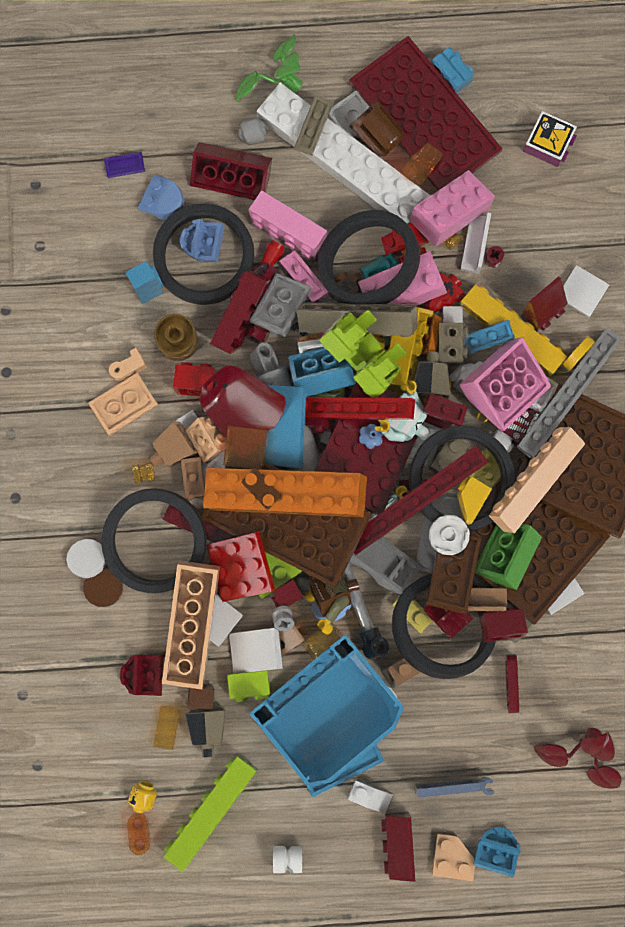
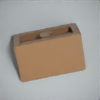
M201 457L182 459L181 467L185 499L192 501L194 498L204 497L205 486Z
M472 587L468 611L507 610V588Z

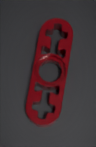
M506 654L508 713H519L517 655Z

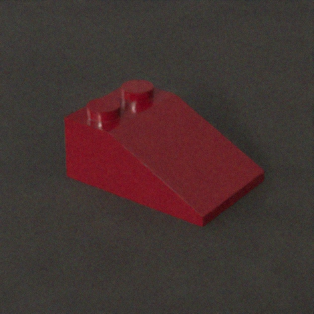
M558 276L528 302L521 314L522 319L525 322H529L536 332L540 329L545 331L551 325L550 321L554 317L558 319L566 312L564 309L568 303L562 279Z

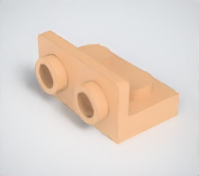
M209 416L199 417L185 430L204 463L210 462L218 453L230 448L226 438Z

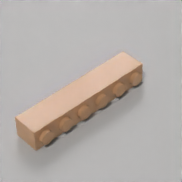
M559 427L552 433V437L547 443L542 445L538 455L530 460L526 470L518 475L514 485L506 490L502 500L494 505L489 517L503 532L515 533L585 445L571 427Z

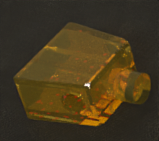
M333 622L330 623L333 626L330 634L326 635L319 629L302 644L314 660L343 637Z

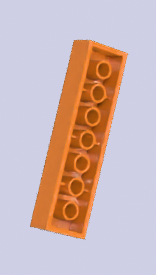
M206 469L203 508L209 510L364 517L367 476L360 473L258 470L265 477V484L273 486L282 495L274 503L273 495L266 494L262 500L265 506H272L267 510L242 484L244 478L248 485H254L257 482V476L254 473H250L253 469Z

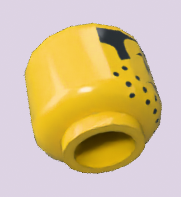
M139 781V783L132 786L128 803L133 807V811L144 813V811H149L153 808L157 796L154 785L147 781Z

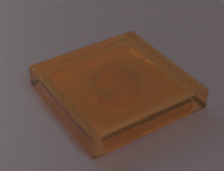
M228 426L223 466L247 469L255 467L263 470L268 430Z

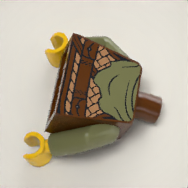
M342 576L337 588L315 577L308 578L310 589L309 592H304L305 599L309 602L315 600L322 617H326L325 620L321 619L318 621V628L324 634L328 635L332 632L333 626L330 623L334 622L339 613L352 603L350 593L360 590L356 578L345 582Z

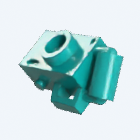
M389 254L386 257L382 255L373 259L371 263L360 267L363 278L366 279L397 266L399 263L393 254Z

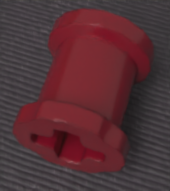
M492 246L488 249L485 263L488 267L496 268L501 264L504 257L503 249L499 246Z

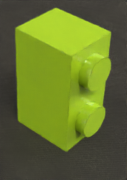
M268 670L227 675L230 699H235V703L247 701V697L255 696V700L267 699V695L271 694Z

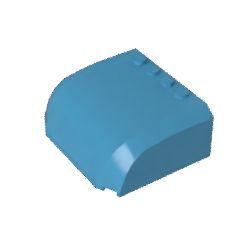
M344 635L249 714L305 785L311 787L332 782L391 733L397 726L404 706L350 639Z

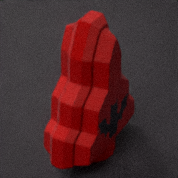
M439 272L447 293L425 302L424 309L434 311V314L443 306H451L453 303H460L466 294L460 288L462 282L455 275L450 274L447 277Z

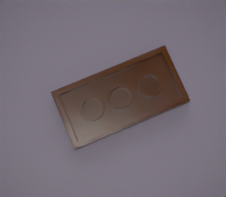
M469 535V542L466 548L455 555L436 553L426 605L462 614L467 613L481 538Z

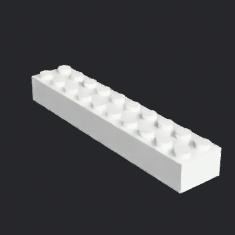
M279 83L256 111L257 118L260 121L263 120L266 127L294 147L311 105L282 83ZM328 118L313 156L301 152L373 208L391 212L402 218L407 224H412L409 220L414 207L430 197L428 193Z

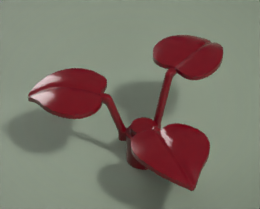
M588 728L584 739L581 738L570 753H567L564 747L556 744L534 746L538 756L545 763L554 767L566 766L568 764L567 758H571L581 747L585 753L594 757L595 768H589L587 775L595 785L607 789H615L621 785L622 777L617 770L609 766L599 767L598 760L610 761L615 756V747L609 732L602 734L596 728Z

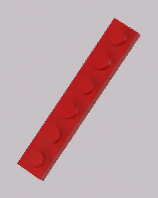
M306 398L305 419L414 420L415 399Z

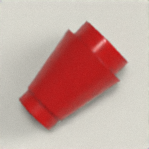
M272 240L267 244L261 264L268 263L274 266L285 253V247Z

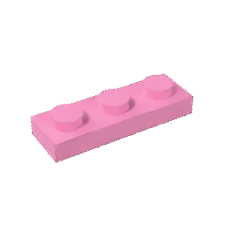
M295 250L279 261L291 279L311 287V292L307 297L311 303H318L329 295L323 284Z

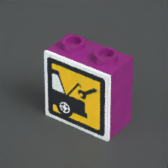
M542 111L523 152L558 167L560 161L565 162L569 152L566 149L568 145L572 146L577 137L574 134L577 126Z

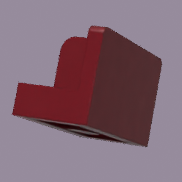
M430 605L424 608V612L449 639H452L473 620L468 612L462 614Z

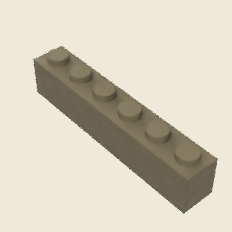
M303 303L297 309L299 332L316 334L326 333L332 324L344 314L348 315L351 312L355 318H358L365 311L369 310L377 321L366 329L368 331L366 335L371 333L372 335L381 334V336L400 335L401 337H409L418 328L416 305Z

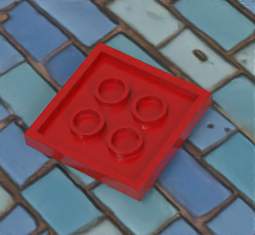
M259 531L206 545L211 564L220 566L218 589L222 602L276 590Z

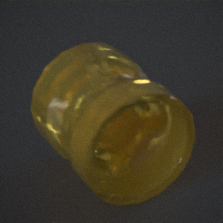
M456 232L446 239V247L452 250L464 240L462 234Z
M152 462L145 463L142 467L139 464L132 465L135 484H141L143 479L148 482L155 481Z

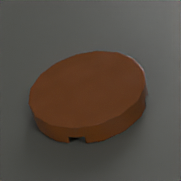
M103 568L96 576L85 579L83 592L85 598L91 604L97 607H109L114 605L121 597L123 583L114 576L109 568Z

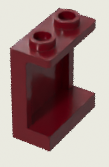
M431 393L420 399L424 407L423 413L427 415L426 423L443 429L451 427L452 424L462 426L467 406Z

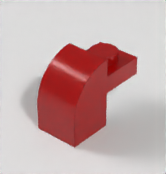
M408 224L417 238L418 245L423 246L429 243L428 239L413 224ZM392 230L391 233L381 237L386 256L389 254L394 255L405 249L404 239L396 231Z

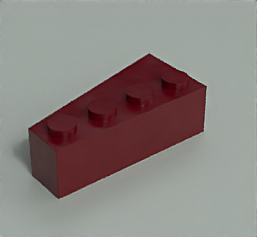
M247 270L245 273L242 272L238 280L239 286L231 295V302L223 313L222 320L210 342L211 345L229 354L240 350L246 337L247 329L251 324L250 318L265 294L271 281L270 279L252 270Z

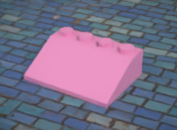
M522 337L504 343L462 381L459 386L469 402L502 432L551 387V384Z

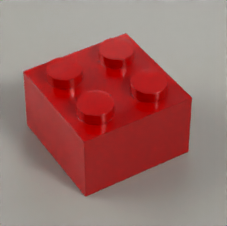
M181 362V365L175 364L173 388L177 395L200 397L203 384L216 373L215 367H212L211 364L192 366L193 364L190 362ZM216 381L211 382L207 389H213Z

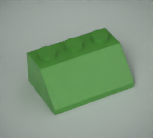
M496 524L476 564L475 572L501 586L517 590L542 536L530 525L521 524L515 533L503 532Z

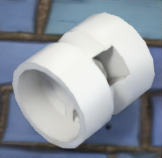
M273 846V873H285L287 870L290 873H302V846H290L289 849L285 846Z

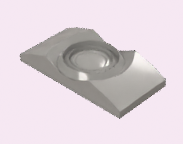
M383 537L355 556L353 553L349 561L352 565L370 573L380 586L400 595L421 568L418 563Z

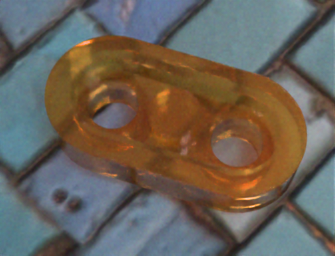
M135 813L130 816L127 822L129 848L133 854L143 855L150 848L149 822L143 813ZM137 819L142 822L140 827L135 825ZM138 840H142V841H143V843H144V846H143V847H138V846H137V841H138Z

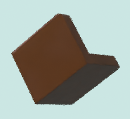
M203 685L202 689L189 688L188 707L212 709L214 686Z

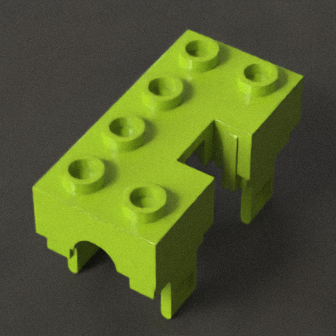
M367 310L361 316L355 318L350 312L334 322L319 341L339 363L346 359L357 371L353 377L367 395L371 398H377L386 391L392 380L401 370L396 362L406 355L407 352L399 343L388 351L383 350L379 352L383 346L371 333L366 335L368 332L366 329L377 321L375 316Z

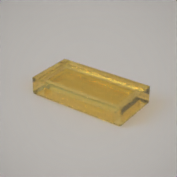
M160 706L153 747L174 750L181 709Z

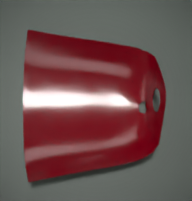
M232 365L221 368L203 384L200 393L202 408L241 459L253 453L266 440L269 430L275 428L286 405L285 396L245 370ZM217 381V384L213 389H207L208 385L211 382ZM224 383L228 384L227 388H222Z

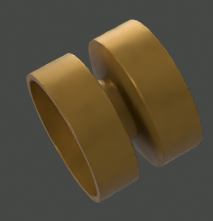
M169 314L161 318L156 324L154 339L165 357L173 361H183L195 353L198 347V335L194 325L186 316Z

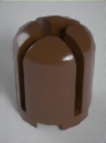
M378 100L349 126L366 147L379 157L386 156L402 141L404 135L403 129Z

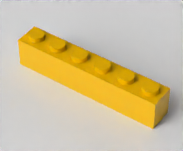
M475 284L461 301L459 306H462L465 312L486 328L509 320L515 336L514 339L523 337L542 371L549 378L566 359L567 355H565V351L561 347L551 344L549 338L544 334H538L529 322L524 323L519 319V315L515 311H509L505 308L504 303L498 298L491 297L488 290L483 286Z

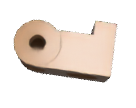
M137 348L129 351L132 355L121 362H113L110 365L109 374L115 380L123 381L136 372L139 373L148 368Z

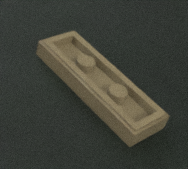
M318 96L314 97L294 150L313 156L333 106L332 101Z

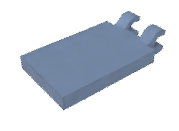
M482 777L481 779L415 785V793L418 798L483 791L486 795H493L494 791L491 788L485 789L486 784L493 783V780L489 777Z

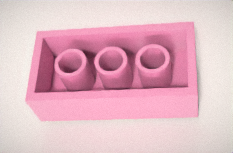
M468 170L416 205L409 221L436 247L488 211L495 195Z
M261 190L249 208L252 225L259 230L264 229L267 231L271 238L282 240L289 249L293 250L295 248L305 259L310 260L311 258L315 261L327 237V230Z
M431 251L420 255L419 268L414 280L398 298L388 304L417 306L447 293ZM403 263L359 281L362 293L377 290L388 284L397 275Z

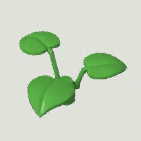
M295 34L282 42L273 56L275 61L279 59L282 61V65L274 74L276 79L280 78L282 81H277L253 71L243 79L238 88V102L253 90L260 78L277 85L282 83L294 93L300 89L303 81L294 74L295 71L300 70L299 55L297 52L288 55L295 45Z

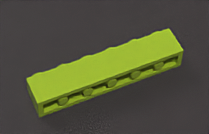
M238 755L236 759L231 757L225 766L228 770L224 775L220 773L213 782L216 785L211 792L209 790L206 791L201 798L203 804L199 809L195 807L188 816L191 818L187 825L183 823L176 832L179 835L176 841L173 842L171 840L165 847L164 851L167 853L163 858L181 872H184L258 770Z

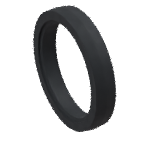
M193 204L173 213L158 230L153 246L154 266L163 285L176 297L192 304H215L230 298L234 290H237L239 286L238 280L242 272L245 273L247 270H252L254 244L245 224L230 210L214 204ZM200 218L215 219L228 225L239 237L243 249L241 265L234 277L225 285L207 291L189 289L178 283L169 273L165 260L166 247L173 233L183 224Z
M384 210L358 212L341 221L327 235L319 252V275L326 290L340 303L388 304L398 298L414 280L420 263V248L414 232L399 216ZM375 226L390 228L400 234L405 243V259L397 275L388 284L371 292L355 293L343 289L336 283L333 274L334 258L340 246L352 234Z
M449 427L431 435L418 448L409 471L410 492L422 484L424 464L430 453L439 444L452 439H468L481 444L494 456L499 466L501 486L498 497L493 505L485 513L476 517L472 524L467 525L469 531H475L494 522L489 515L493 511L494 505L505 496L506 490L514 485V466L505 447L491 434L474 427ZM431 503L420 510L432 523L438 517L444 516Z
M157 488L139 490L124 497L109 513L103 526L101 538L103 556L114 576L131 589L144 593L168 592L174 590L176 575L164 580H148L133 574L122 563L115 545V534L119 521L131 507L138 503L160 501L174 506L187 518L193 531L194 549L189 562L201 564L205 557L207 545L205 525L197 509L183 496L169 490Z
M432 574L423 576L411 583L403 591L394 607L392 633L396 646L405 660L425 675L438 679H455L468 675L477 670L488 659L496 641L484 643L482 635L479 648L473 657L459 664H441L423 655L412 642L407 628V612L411 601L417 594L430 587ZM477 611L479 618H481L483 614H485L484 612L486 611Z

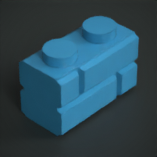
M448 47L432 60V65L452 89L458 93L472 82L473 70L468 64L465 65L461 61L462 57L458 51H453L451 47Z

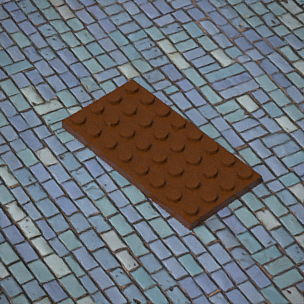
M233 449L225 466V469H253L255 467L259 470H281L252 455L241 459L235 449ZM205 508L201 518L235 537L259 531L266 553L337 588L372 514L364 510V517L213 511Z

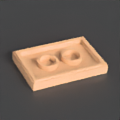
M138 372L88 403L108 436L158 406Z

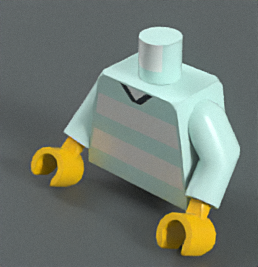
M407 380L409 385L401 386V389L406 391V394L403 393L399 397L415 399L414 420L378 419L381 424L380 426H375V430L381 431L389 441L404 442L413 438L414 435L425 440L430 433V430L422 425L427 415L423 413L424 407L416 392L417 385L414 381Z

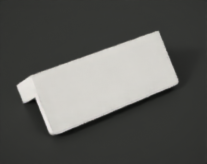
M488 212L486 217L479 216L469 223L460 271L480 273L491 213Z

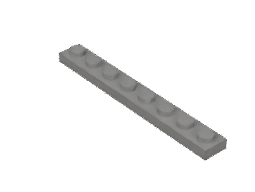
M608 328L604 330L519 443L517 449L531 459L536 456L542 445L551 436L621 342L622 338Z

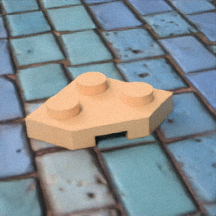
M437 833L432 876L473 881L475 870L473 856L458 836Z

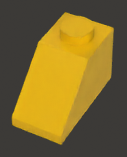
M471 476L460 482L457 488L460 490L457 496L463 520L467 525L473 523L492 490Z

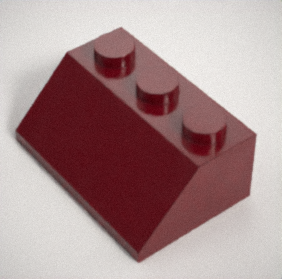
M409 812L385 814V819H381L382 832H386V840H383V853H387L388 861H384V872L389 874L390 880L416 882L411 816Z

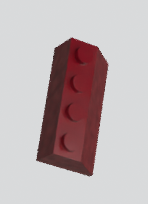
M198 142L193 151L190 186L255 200L261 190L266 193L273 158Z

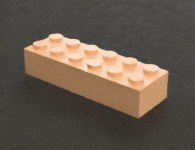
M180 561L177 564L162 684L196 689L203 688L220 566Z

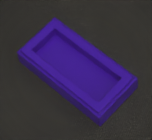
M142 152L104 158L108 179L145 172Z

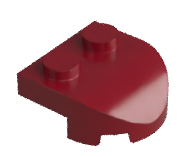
M133 655L129 657L130 659L126 664L122 665L120 670L121 684L129 691L128 693L132 695L162 696L163 655Z

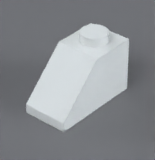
M355 778L348 795V800L366 808L386 813L393 794Z

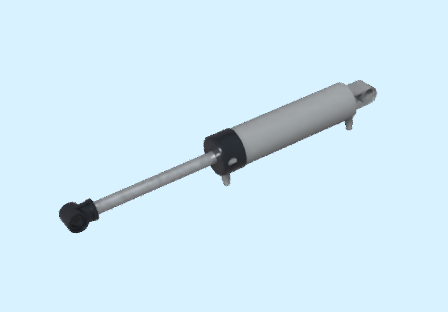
M261 343L251 352L250 359L258 380L273 382L272 385L294 386L288 372L291 370L290 364H279L270 344ZM304 427L302 468L286 467L287 471L314 472L321 454L309 427ZM349 563L343 574L345 582L355 579ZM360 590L350 593L352 605L363 631L360 633V637L364 643L362 647L364 656L373 660L386 655L389 651V644L384 637H381L379 628H374Z

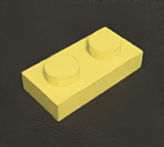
M414 599L411 601L407 612V621L421 633L433 620Z

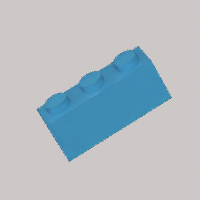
M147 261L126 272L143 304L163 294L161 279L153 265L149 266Z

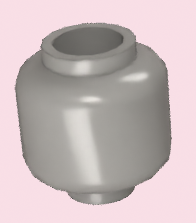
M257 117L243 121L241 129L238 130L241 141L245 140L248 145L262 142L265 140V135H268L264 121H260Z

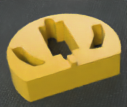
M587 336L575 351H571L572 354L562 366L570 371L592 347L595 341Z

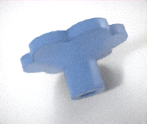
M369 424L367 427L360 429L361 436L359 441L361 444H365L368 449H372L382 443L381 437L383 434L381 431L375 430L376 425Z

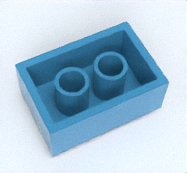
M324 347L288 356L294 386L307 387L306 397L356 384L353 378L352 366L349 362L343 359L339 363Z

